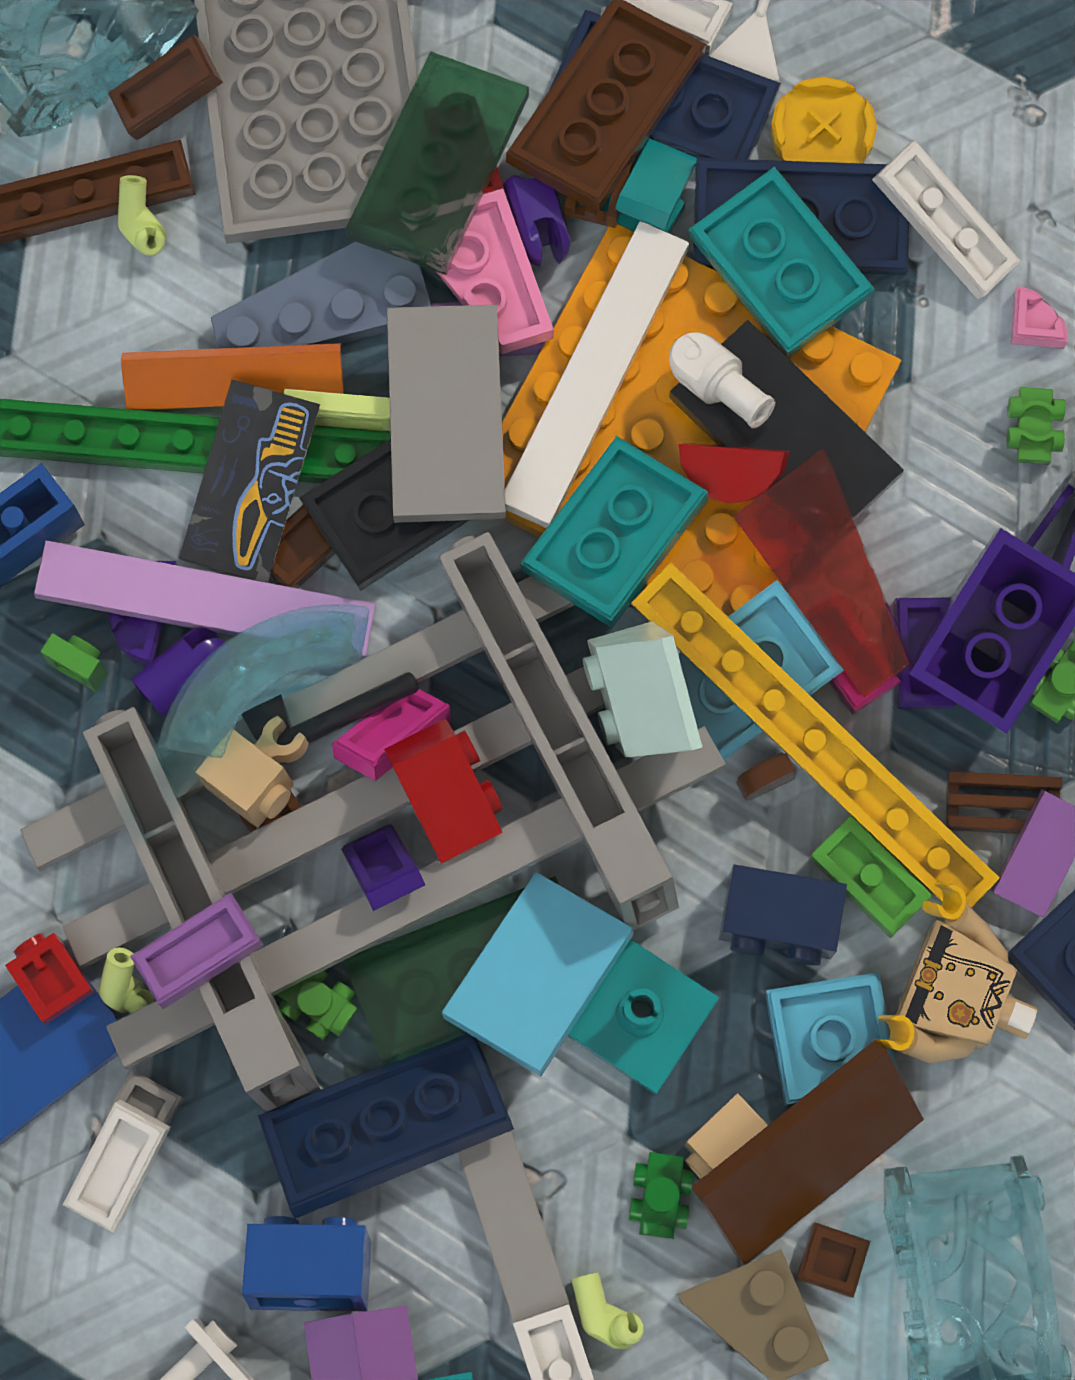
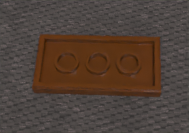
M612 0L506 152V163L598 213L705 55L707 44L625 0Z
M874 1040L695 1183L692 1189L734 1254L745 1265L921 1123L924 1118L888 1051Z

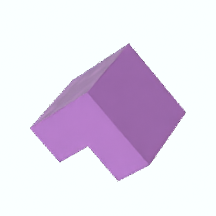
M407 1305L304 1322L312 1380H418Z

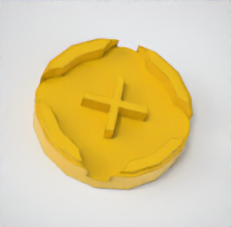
M825 76L805 79L794 85L793 89L787 92L784 97L782 96L775 105L770 128L773 150L781 161L864 163L871 154L877 130L872 105L867 98L864 100L860 94L855 92L856 88L844 80Z

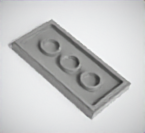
M497 304L387 308L394 523L505 519Z

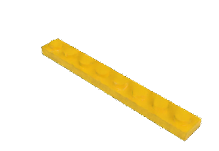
M671 562L631 603L649 622L653 621L672 634L676 648L941 902H943L944 895L942 890L935 886L937 881L961 887L966 895V903L972 908L1000 879L996 873Z

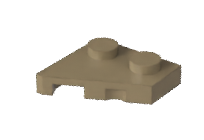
M781 1249L677 1294L683 1306L709 1326L722 1340L741 1354L768 1380H786L829 1361Z

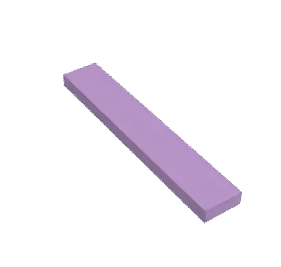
M45 541L34 591L36 599L194 629L205 627L220 634L357 660L366 658L376 605L375 603L51 541Z

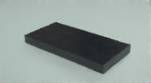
M747 320L721 345L741 360L742 376L774 399L775 407L769 418L759 427L751 428L744 419L721 401L706 404L680 382L670 391L669 398L717 445L790 451L784 474L781 478L777 479L766 493L825 549L902 476L904 469L763 333Z

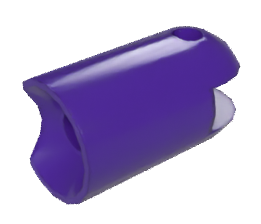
M516 175L511 176L505 181L503 186L529 262L540 267L542 263V247L550 245L554 259L560 264L568 255L571 240L557 190L535 178L524 179Z
M205 627L193 629L130 680L148 702H151L162 718L165 719L226 669L230 658V649L225 641L219 639L216 632Z

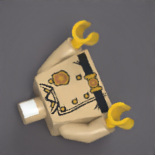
M937 881L935 886L939 887L944 895L941 906L935 902L925 900L922 908L930 915L943 918L945 923L936 920L929 927L895 1015L878 1016V1020L886 1022L890 1028L889 1039H874L886 1050H898L900 1053L928 1064L969 1057L975 1049L981 1050L989 1044L996 1027L1026 1039L1038 1011L1037 1007L1008 996L1017 969L1008 963V952L987 923L966 903V895L962 888Z

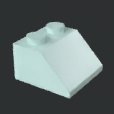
M651 621L587 640L591 656L583 658V665L591 690H601L606 710L598 712L597 715L601 732L607 745L615 743L616 748L625 757L684 752L703 748L672 634Z

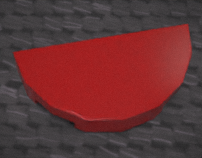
M696 443L678 444L681 466L688 479L708 491V498L727 504L751 501L770 490L777 479L781 478L784 474L790 451Z

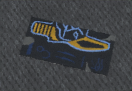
M231 380L179 556L180 559L245 579L268 583L320 404Z

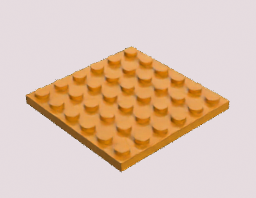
M617 223L615 228L608 227L553 328L554 338L545 342L502 421L505 489L634 234L633 231ZM685 256L560 510L616 436L687 479L688 477L681 466L678 444L717 445L669 398L670 391L679 383L669 365V351L676 339L692 332L704 333L722 344L743 323L749 320L776 346L717 271ZM832 326L789 357L865 433L901 363V359ZM766 492L751 501L729 504L708 498V501L644 585L643 589L671 562L728 617L776 580L786 589L812 537ZM507 510L506 518L502 519L539 538L546 530L545 527Z

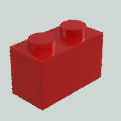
M445 718L384 749L440 863L503 833L494 814L504 810L490 780L478 782L471 766L480 762V759L465 730L455 735Z

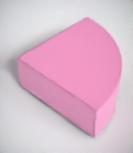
M1016 287L1013 294L1010 344L1064 349L1068 342L1065 322L1042 299L1043 296L1027 288Z

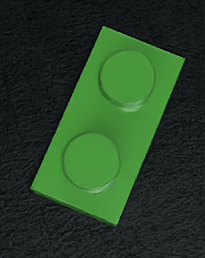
M851 816L809 857V860L831 881L847 884L845 895L890 939L923 906L924 901H928L933 896Z

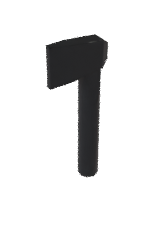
M406 672L293 727L281 694L241 713V716L256 741L262 735L263 728L267 722L279 716L284 721L286 729L279 735L277 744L288 745L299 732L306 737L310 744L416 693L419 690V685L416 677L411 672Z

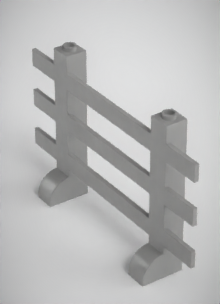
M490 532L478 537L467 536L459 539L449 547L448 552L440 555L439 559L446 578L463 610L284 698L291 725L293 727L406 672H411L419 683L471 656L485 651L511 703L454 731L456 735L465 730L479 756L480 762L471 766L473 772L475 773L533 744L561 798L502 827L503 833L443 863H440L438 859L419 869L425 886L375 911L372 910L366 897H363L251 953L165 1009H162L157 1001L107 1025L106 1028L123 1067L128 1069L216 1025L245 1092L266 1112L320 1090L321 1087L295 1035L283 1018L273 997L274 995L582 840L594 860L599 875L622 922L633 927V931L678 909L679 904L673 877L638 812L726 768V764L706 727L698 729L703 748L684 752L646 755L616 770L587 717L605 708L601 690H591L584 667L568 675L564 674L538 623L575 604L531 576L516 583ZM132 707L126 711L115 710L103 715L97 720L94 727L83 732L107 786L20 829L39 871L125 828L129 833L150 883L62 926L77 962L83 969L107 957V953L111 949L125 948L169 925L174 929L229 893L233 894L411 805L394 768L390 769L377 781L363 776L207 854L182 800L206 789L195 771L232 728L252 744L257 742L244 719L162 758L148 725L137 710Z

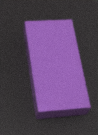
M1041 789L998 874L1000 879L991 888L993 893L1043 918L1045 917L1075 859L1074 805Z
M229 893L130 957L158 1005L165 1009L264 945L234 896Z

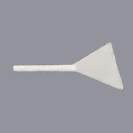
M759 0L756 11L709 56L780 83L766 17L770 0Z

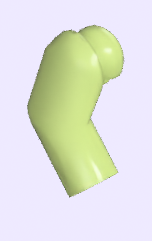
M123 176L120 178L119 230L140 253L146 256H155L164 249L166 232L161 223L146 207L147 180L140 176Z
M118 947L111 949L107 953L99 985V995L101 1000L114 1010L122 1014H131L156 1000L151 991L144 988V983L132 976L135 964L130 956L133 953L128 949Z
M599 1272L571 1279L582 1328L587 1335L613 1349H628L640 1341L644 1333L642 1319L633 1312L627 1313L606 1302Z

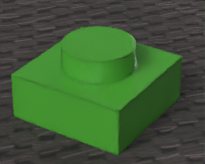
M52 633L40 651L51 667L96 693L108 676L107 671L100 660H98L101 652L77 636L72 635L67 642Z

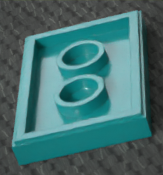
M775 167L688 229V237L787 358L874 295V287Z
M616 436L521 561V569L527 575L613 628L708 501V491Z

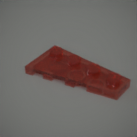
M821 449L734 514L733 517L862 696L867 697L910 666L912 662L826 449Z

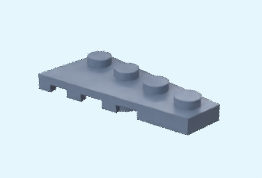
M398 219L210 318L219 349L344 344L388 332L387 308L430 307L431 303L414 244L401 229V221Z

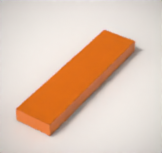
M341 343L122 353L121 356L126 409L130 410L224 406L232 379L284 394L285 389L344 394Z

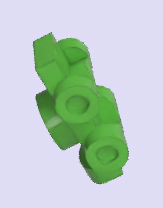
M1020 387L1019 396H1009L1007 417L1018 418V424L1016 427H1008L1006 447L1007 449H1017V463L1049 465L1051 463V452H1063L1065 442L1064 430H1052V421L1064 420L1066 403L1064 399H1053V389Z
M1072 641L1066 651L1060 649L1049 667L1052 669V672L1048 678L1043 676L1032 693L1035 697L1029 704L1055 723H1058L1062 716L1071 721L1075 719V641Z
M321 971L276 994L283 999L278 1006L280 1012L296 1022L301 1013L307 1015L311 1020L305 1029L322 1041L325 1040L329 1032L340 1038L359 1010L357 1006L350 1002L356 994L352 989L340 981H337L332 989L322 983L328 975L325 971Z

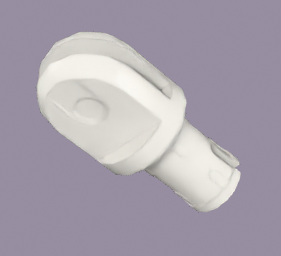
M701 332L686 333L675 340L669 351V365L673 375L687 389L706 404L721 401L744 419L751 428L759 427L769 418L775 407L774 399L742 376V362L738 357L714 338Z

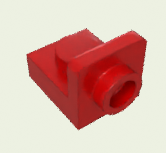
M42 933L29 938L14 950L16 958L5 965L41 1022L45 1025L94 993V990L69 954V949L64 941L55 933L46 938Z

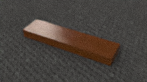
M181 140L0 185V244L118 215L120 178L123 176L134 175L147 180L146 207L196 195Z

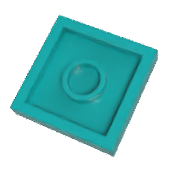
M630 939L567 1037L656 1096L714 1008L719 997Z

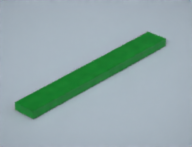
M0 399V456L204 474L220 417ZM314 425L298 482L323 483L390 440L391 432Z

